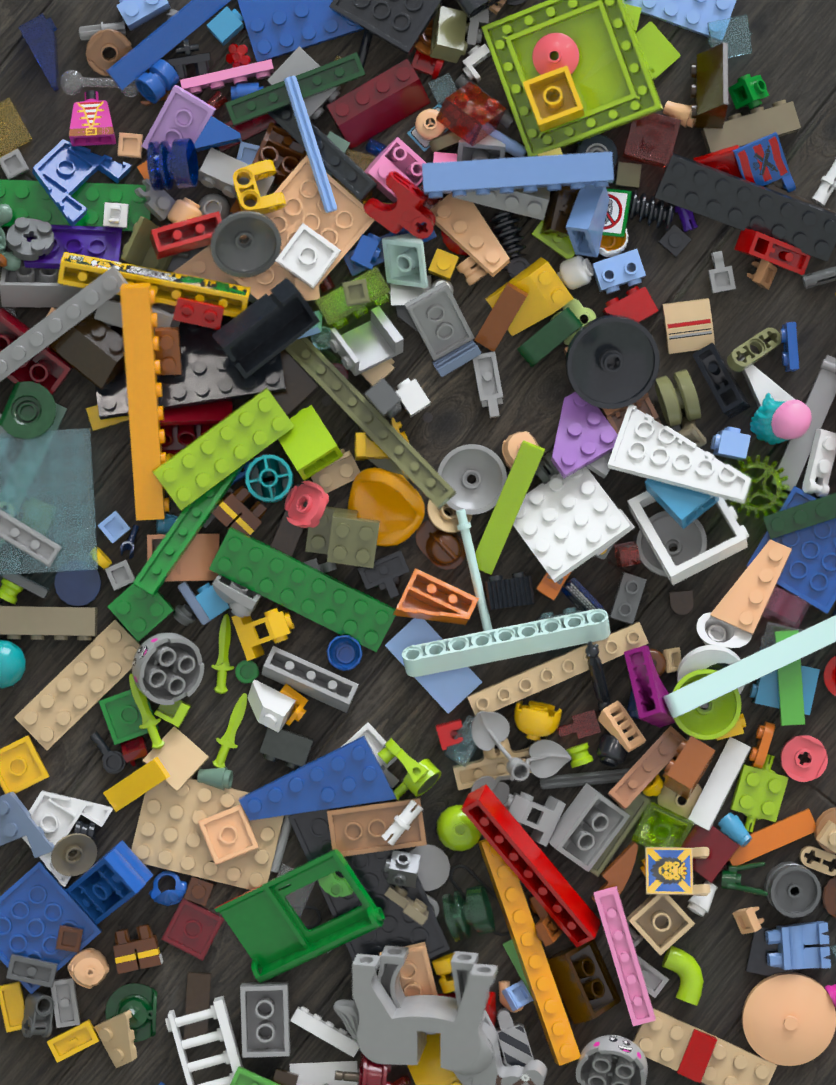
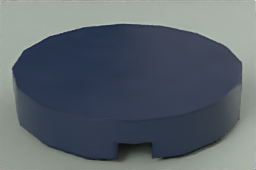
M68 561L56 573L54 582L56 593L62 601L69 605H87L96 599L101 590L100 573L94 565L87 561Z

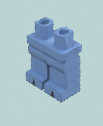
M817 921L776 926V929L765 931L766 944H778V952L767 953L768 966L779 967L783 970L831 968L830 947L821 945L829 944L827 922ZM820 944V945H816V946H804V945Z

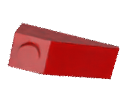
M746 228L744 231L741 230L734 248L736 251L759 260L768 261L775 266L800 275H804L811 255L802 253L801 249Z

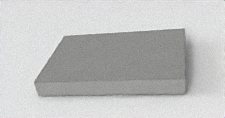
M446 281L404 304L434 361L475 339Z

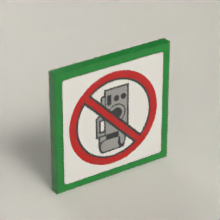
M607 189L609 204L602 235L624 238L632 191Z

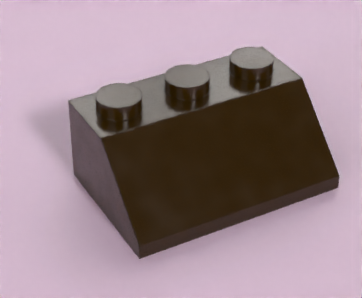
M728 43L719 44L697 54L695 64H691L690 78H694V84H691L690 98H694V104H691L690 118H695V128L723 129L728 107Z
M90 313L53 341L49 349L100 390H103L126 367L124 339L105 323L94 319L95 316Z
M594 939L579 947L575 945L568 947L547 959L555 983L574 1024L593 1020L621 1002Z

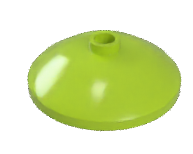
M700 669L690 672L676 684L673 692L717 671ZM735 689L707 702L708 708L706 710L701 709L699 706L673 719L684 733L696 739L712 740L728 733L739 719L741 713L740 693L738 689Z

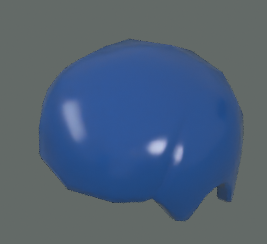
M349 635L335 637L329 642L327 648V659L330 664L342 671L354 669L360 663L363 654L359 642Z

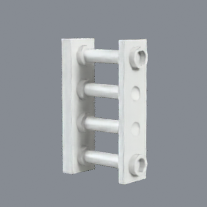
M224 996L214 998V1005L210 1009L176 1018L175 1011L170 1010L168 1013L169 1018H165L168 1032H173L187 1085H195L192 1076L193 1071L225 1062L226 1064H231L233 1072L229 1073L230 1076L198 1085H230L238 1066L243 1067ZM209 1018L218 1019L220 1028H217V1031L182 1040L179 1027ZM220 1040V1042L224 1041L226 1050L222 1054L189 1063L185 1049Z

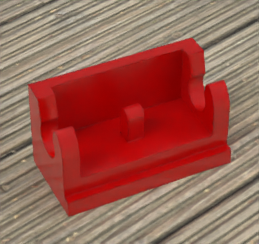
M460 718L436 725L442 750H446L448 746L463 741V736L457 735V732L453 731L463 727Z

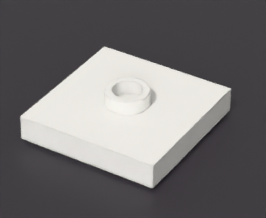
M303 223L275 262L314 289L339 256L341 250Z

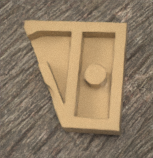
M130 1010L103 1021L94 1027L116 1068L137 1058L134 1045V1030H131L129 1025V1018L132 1017Z

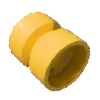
M455 952L432 961L436 975L441 976L439 983L443 993L455 991L453 976L450 975L452 973L451 960Z

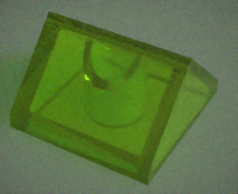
M651 802L643 811L632 840L645 847L681 848L694 821Z

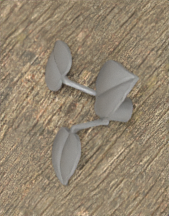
M480 711L472 722V739L484 751H489L496 745L509 760L506 766L509 775L498 776L496 780L491 776H483L474 782L471 792L486 784L504 805L509 795V786L504 782H500L501 780L510 779L513 781L515 779L523 781L529 776L530 771L539 778H548L557 773L571 760L570 755L561 745L547 739L538 740L531 744L529 747L530 758H527L525 762L517 757L512 758L500 744L501 741L508 737L510 732L507 719L496 712Z

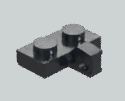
M401 550L374 561V568H358L367 590L379 585L381 590L387 588L391 599L400 596L395 584L400 583L398 577L410 572Z

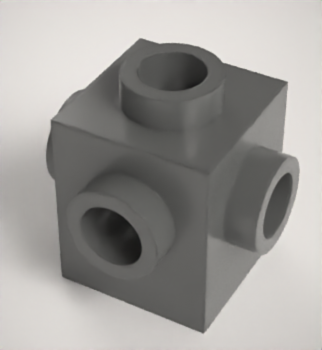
M393 850L392 858L386 859L384 873H388L387 883L415 888L421 855Z

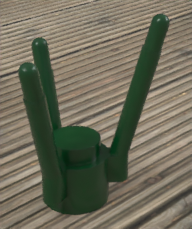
M765 862L740 866L729 865V871L723 870L721 888L767 896L768 892L763 889L741 885L742 874H737V871L763 867Z

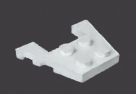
M41 791L29 813L36 825L40 826L45 832L44 835L48 841L56 845L59 840L69 835L81 815L102 827L113 808ZM27 836L22 837L30 847ZM52 852L41 856L40 859L45 863V866L55 875L59 883L65 887L72 876L62 875L55 870L51 862Z

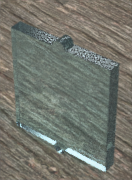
M746 14L707 23L710 38L708 44H710L711 48L722 43H728V58L752 53L750 39L752 32L749 31Z

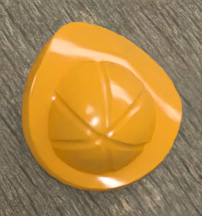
M368 468L359 472L352 483L348 509L357 510V518L380 521L377 546L388 547L398 545L406 541L421 525L425 514L423 499L403 475L381 468Z

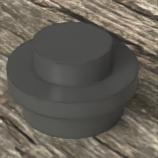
M184 604L175 607L173 616L182 625L188 626L196 620L195 613L190 606Z

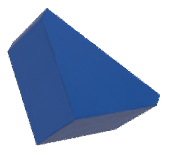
M211 116L194 146L196 151L200 152L241 142L242 138L239 132Z

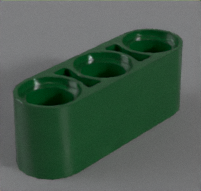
M567 307L517 350L532 368L583 326V324L571 309Z

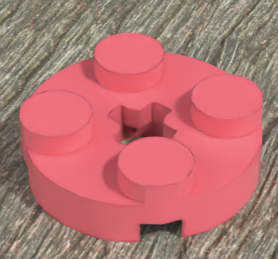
M303 481L302 483L304 484H301L299 487L294 486L287 495L285 510L288 511L289 517L286 518L292 525L297 527L315 528L318 526L320 518L329 502V496L320 485L311 481ZM304 502H308L306 508L303 506Z
M794 736L785 743L781 750V767L790 778L796 781H812L820 777L827 767L828 757L823 744L812 736ZM804 752H807V757L810 758L809 763L799 764L800 759L798 755H803Z

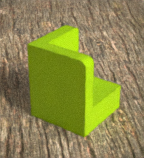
M182 700L174 702L173 705L160 704L154 714L179 728L191 705Z

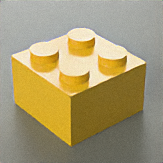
M568 66L523 82L525 93L540 132L585 116Z

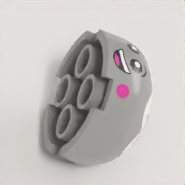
M160 633L148 638L138 648L132 663V675L138 689L151 701L161 705H173L174 702L186 696L190 697L198 688L204 674V663H202L199 648L186 637L176 633Z
M605 1035L595 1038L580 1053L581 1056L578 1059L576 1068V1079L581 1085H646L648 1075L646 1057L634 1042L625 1037Z

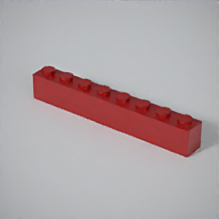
M485 784L469 793L461 810L574 945L579 947L595 939L601 921L491 789Z

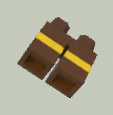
M241 485L233 493L229 491L215 507L212 514L228 529L232 527L250 536L262 523L260 519L265 514L267 508L257 500L248 509L243 503L250 497L251 493Z
M149 924L136 927L138 939L130 940L128 928L115 931L113 949L118 974L139 970V968L144 969L162 965L163 958L159 950L157 935H153Z

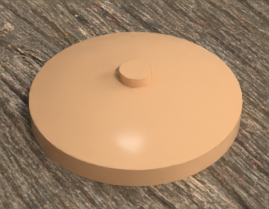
M783 972L763 979L751 990L743 1006L742 1026L750 1046L762 1058L777 1065L796 1066L815 1059L828 1047L836 1028V1011L829 994L816 980L801 973Z

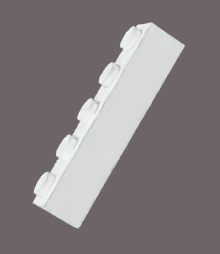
M304 1006L297 1007L290 1020L291 1022L348 1055L355 1056L359 1049L358 1042L353 1037L347 1035V1031L342 1028H335V1025L330 1021L325 1022L321 1020V1016L316 1013L314 1015L309 1013V1009Z

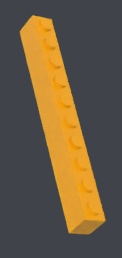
M151 283L122 284L120 293L136 520L165 519L166 512H170L169 498H165L164 487L152 472L167 461L166 452H162L161 443H165V429H160V420H164L163 406H159L158 397H162V383H157V374H161L160 360H156L155 351H159V337L154 336V327H158L157 313H153L152 304H156V291L151 289Z
M486 839L478 842L554 1062L561 1066L577 1060L581 1055L544 949L536 935L535 924L519 878Z

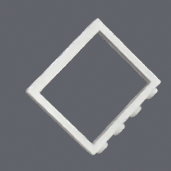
M645 491L627 501L632 516L672 586L748 547V532L744 525L739 526L736 519H738V516L732 506H727L725 502L727 499L719 497V501L716 504L735 537L678 566H675L643 510L644 507L656 500Z

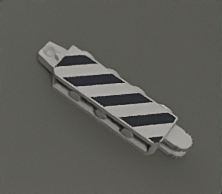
M501 1007L497 1011L500 1027L496 1028L499 1049H502L504 1056L501 1058L502 1064L507 1067L513 1065L524 1067L529 1061L534 1060L524 1025L519 1022L513 1023L509 1010Z

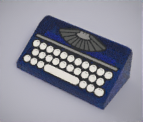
M571 578L561 588V591L581 612L594 609L605 610L576 578Z

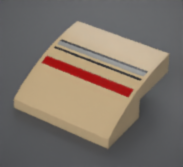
M709 298L662 304L669 354L700 350L710 343L715 345Z

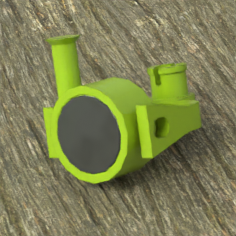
M392 738L377 753L386 764L396 757L408 771L403 782L394 790L398 801L408 789L416 797L421 796L441 776V771L429 759H424L419 763L416 762Z

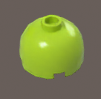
M463 805L447 807L437 820L436 832L439 840L445 847L453 851L471 849L479 842L482 836L461 810Z

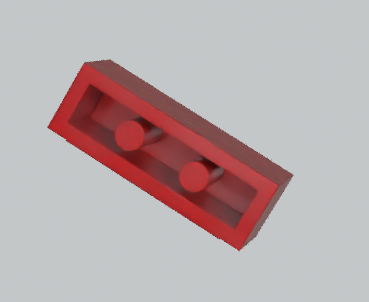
M219 211L151 230L150 240L157 260L210 245L212 233L222 221Z

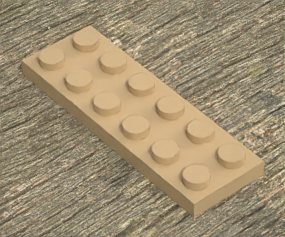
M115 619L14 718L48 751L132 669L135 653L141 645Z
M653 1008L656 1021L641 1024L633 1042L642 1050L645 1057L677 1071L693 1030L696 1029L706 1034L709 1033ZM716 1037L717 1043L705 1070L702 1083L706 1085H769L777 1064L771 1063L758 1055Z

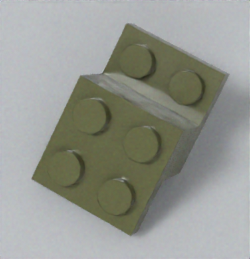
M326 506L318 526L315 528L308 527L305 551L328 554L327 562L374 568L380 521L357 518V510Z

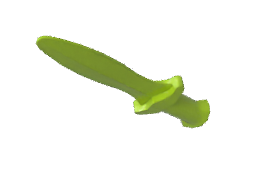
M227 614L223 616L220 625L218 660L215 665H211V668L218 670L217 685L214 688V691L218 694H224L228 691L226 688L227 671L234 669V666H230L228 660L231 625Z
M130 674L131 692L142 716V725L139 728L148 730L152 741L151 748L161 749L165 742L161 740L156 728L161 719H156L152 715L146 696L138 689L133 675Z
M246 693L242 694L232 711L227 731L221 739L216 738V741L221 744L217 758L212 762L216 768L226 767L225 760L230 748L238 747L234 743L235 734L245 713L247 705Z

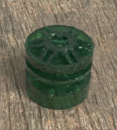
M482 884L467 888L466 900H464L459 891L454 892V899L450 893L443 895L445 922L455 942L463 940V933L467 939L472 938V927L475 928L479 936L495 932L492 907Z

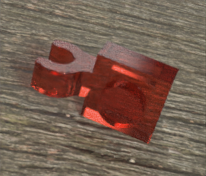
M594 709L571 716L573 723L557 728L559 736L562 737L576 732L578 739L601 732Z

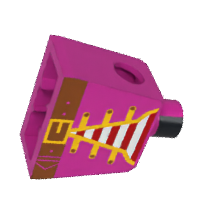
M86 91L84 93L85 101L75 102L73 105L69 130L71 145L116 144L107 101H99L97 91Z

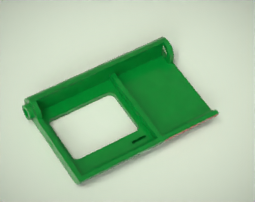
M337 849L214 908L216 913H221L251 957L252 972L260 983H264L383 926V920H385L382 909L376 907L343 855ZM333 872H341L362 905L320 926L307 929L286 899V895Z

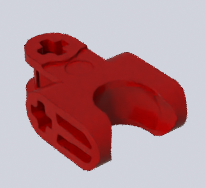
M389 172L386 176V185L395 193L397 201L392 204H385L378 199L371 198L363 205L364 211L392 233L398 234L402 228H405L417 238H428L433 232L436 217L431 210L422 205L427 199L426 195L398 172Z

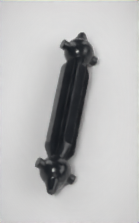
M589 641L585 654L588 659L595 696L598 700V711L601 713L604 708L611 705V699L609 698L602 662L598 656L599 646Z

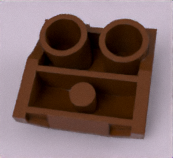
M270 122L252 164L264 160H273L276 174L273 175L275 177L274 184L280 186L307 155V152L287 131Z

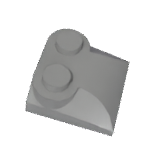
M218 575L213 582L214 590L218 596L229 604L234 615L241 618L250 616L262 595L221 575Z

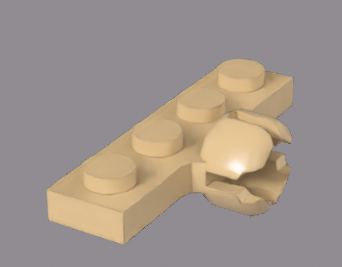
M508 738L500 742L512 758L517 757L524 762L527 758H530L529 748L512 751ZM493 747L489 751L483 750L484 755L480 760L453 766L458 790L471 788L474 782L483 776H491L496 780L498 776L509 775L506 768L509 760L499 748L494 749Z

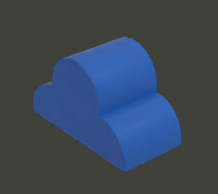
M121 840L65 891L97 925L141 890L153 874L126 843Z

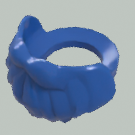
M161 872L155 877L153 889L149 892V895L154 902L164 906L178 904L181 902L184 894H186L187 882L181 881L175 872ZM164 876L173 877L176 881L175 890H167L161 893L158 888L159 880Z

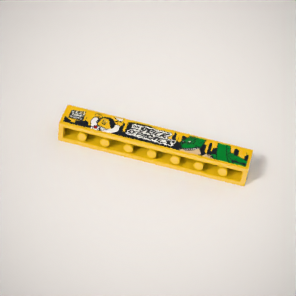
M64 252L60 262L57 282L59 284L85 288L112 266H115L128 284L151 283V289L156 291V302L176 306L177 298L182 297L223 306V315L231 317L239 315L247 309L250 287Z

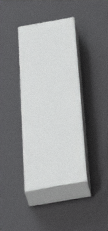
M729 737L688 821L710 831L751 750L750 746Z

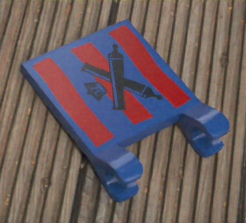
M776 132L733 150L742 179L761 186L781 179L782 185L788 193L796 190Z

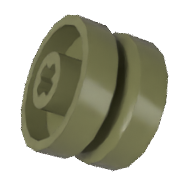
M686 369L674 373V387L666 375L656 378L654 382L664 419L670 428L681 425V410L689 422L701 418L698 395Z

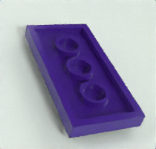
M51 225L54 233V247L52 251L46 256L45 254L39 256L38 260H24L25 268L60 269L63 254L68 252L120 262L123 231L122 228ZM28 237L27 242H31V240L35 238Z

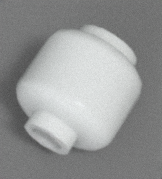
M578 255L563 261L560 264V271L557 275L564 285L574 290L590 283L594 270L587 258L584 259Z

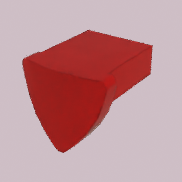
M417 50L411 65L414 70L432 76L431 79L437 80L445 61L432 58Z

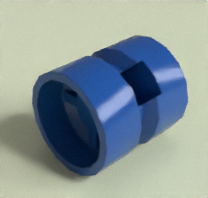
M159 59L149 68V73L144 72L135 80V85L146 100L151 103H157L165 96L166 91H170L179 83L180 79L175 69L168 62Z

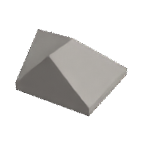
M480 132L459 140L457 161L502 159L505 157L506 144L485 132Z

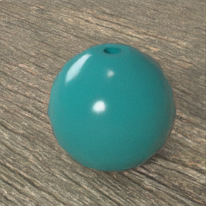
M0 640V688H7L15 685L22 678L26 669V659L21 648L15 643Z

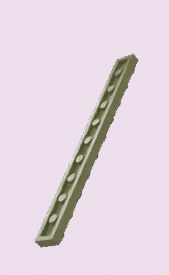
M306 337L295 340L285 348L292 358L438 509L444 506L456 494L455 490Z

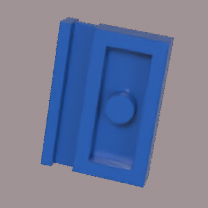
M789 322L782 325V329H780V339L784 345L782 364L785 366V372L799 369L796 322Z

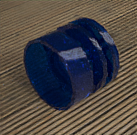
M175 139L172 142V148L168 141H161L160 144L157 141L149 143L147 169L154 191H163L164 187L166 190H172L174 180L179 189L195 188L197 186L198 159L192 139Z

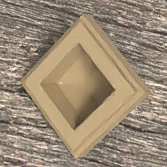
M680 647L663 650V655L666 659V673L676 672L682 660Z

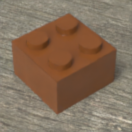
M693 736L688 741H682L676 751L675 758L677 759L675 761L670 760L663 774L665 778L664 786L687 800L710 765L715 753L714 749Z

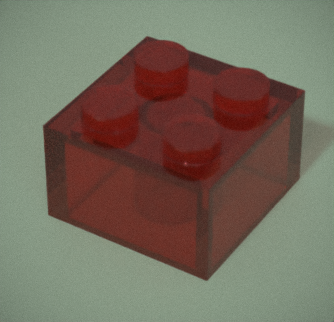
M469 82L445 99L436 120L473 147L497 129L506 108L499 104L496 99L484 93L477 85Z
M653 113L632 121L622 158L665 169L674 150L681 120Z

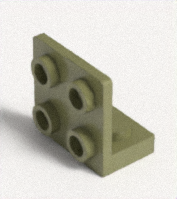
M141 216L133 226V233L129 242L123 248L121 259L131 265L167 271L174 255L157 260L150 240L151 230L159 228V226Z

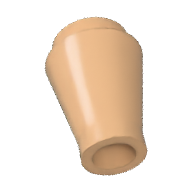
M667 101L663 114L668 115L685 128L687 126L693 128L695 124V118H690L691 105Z

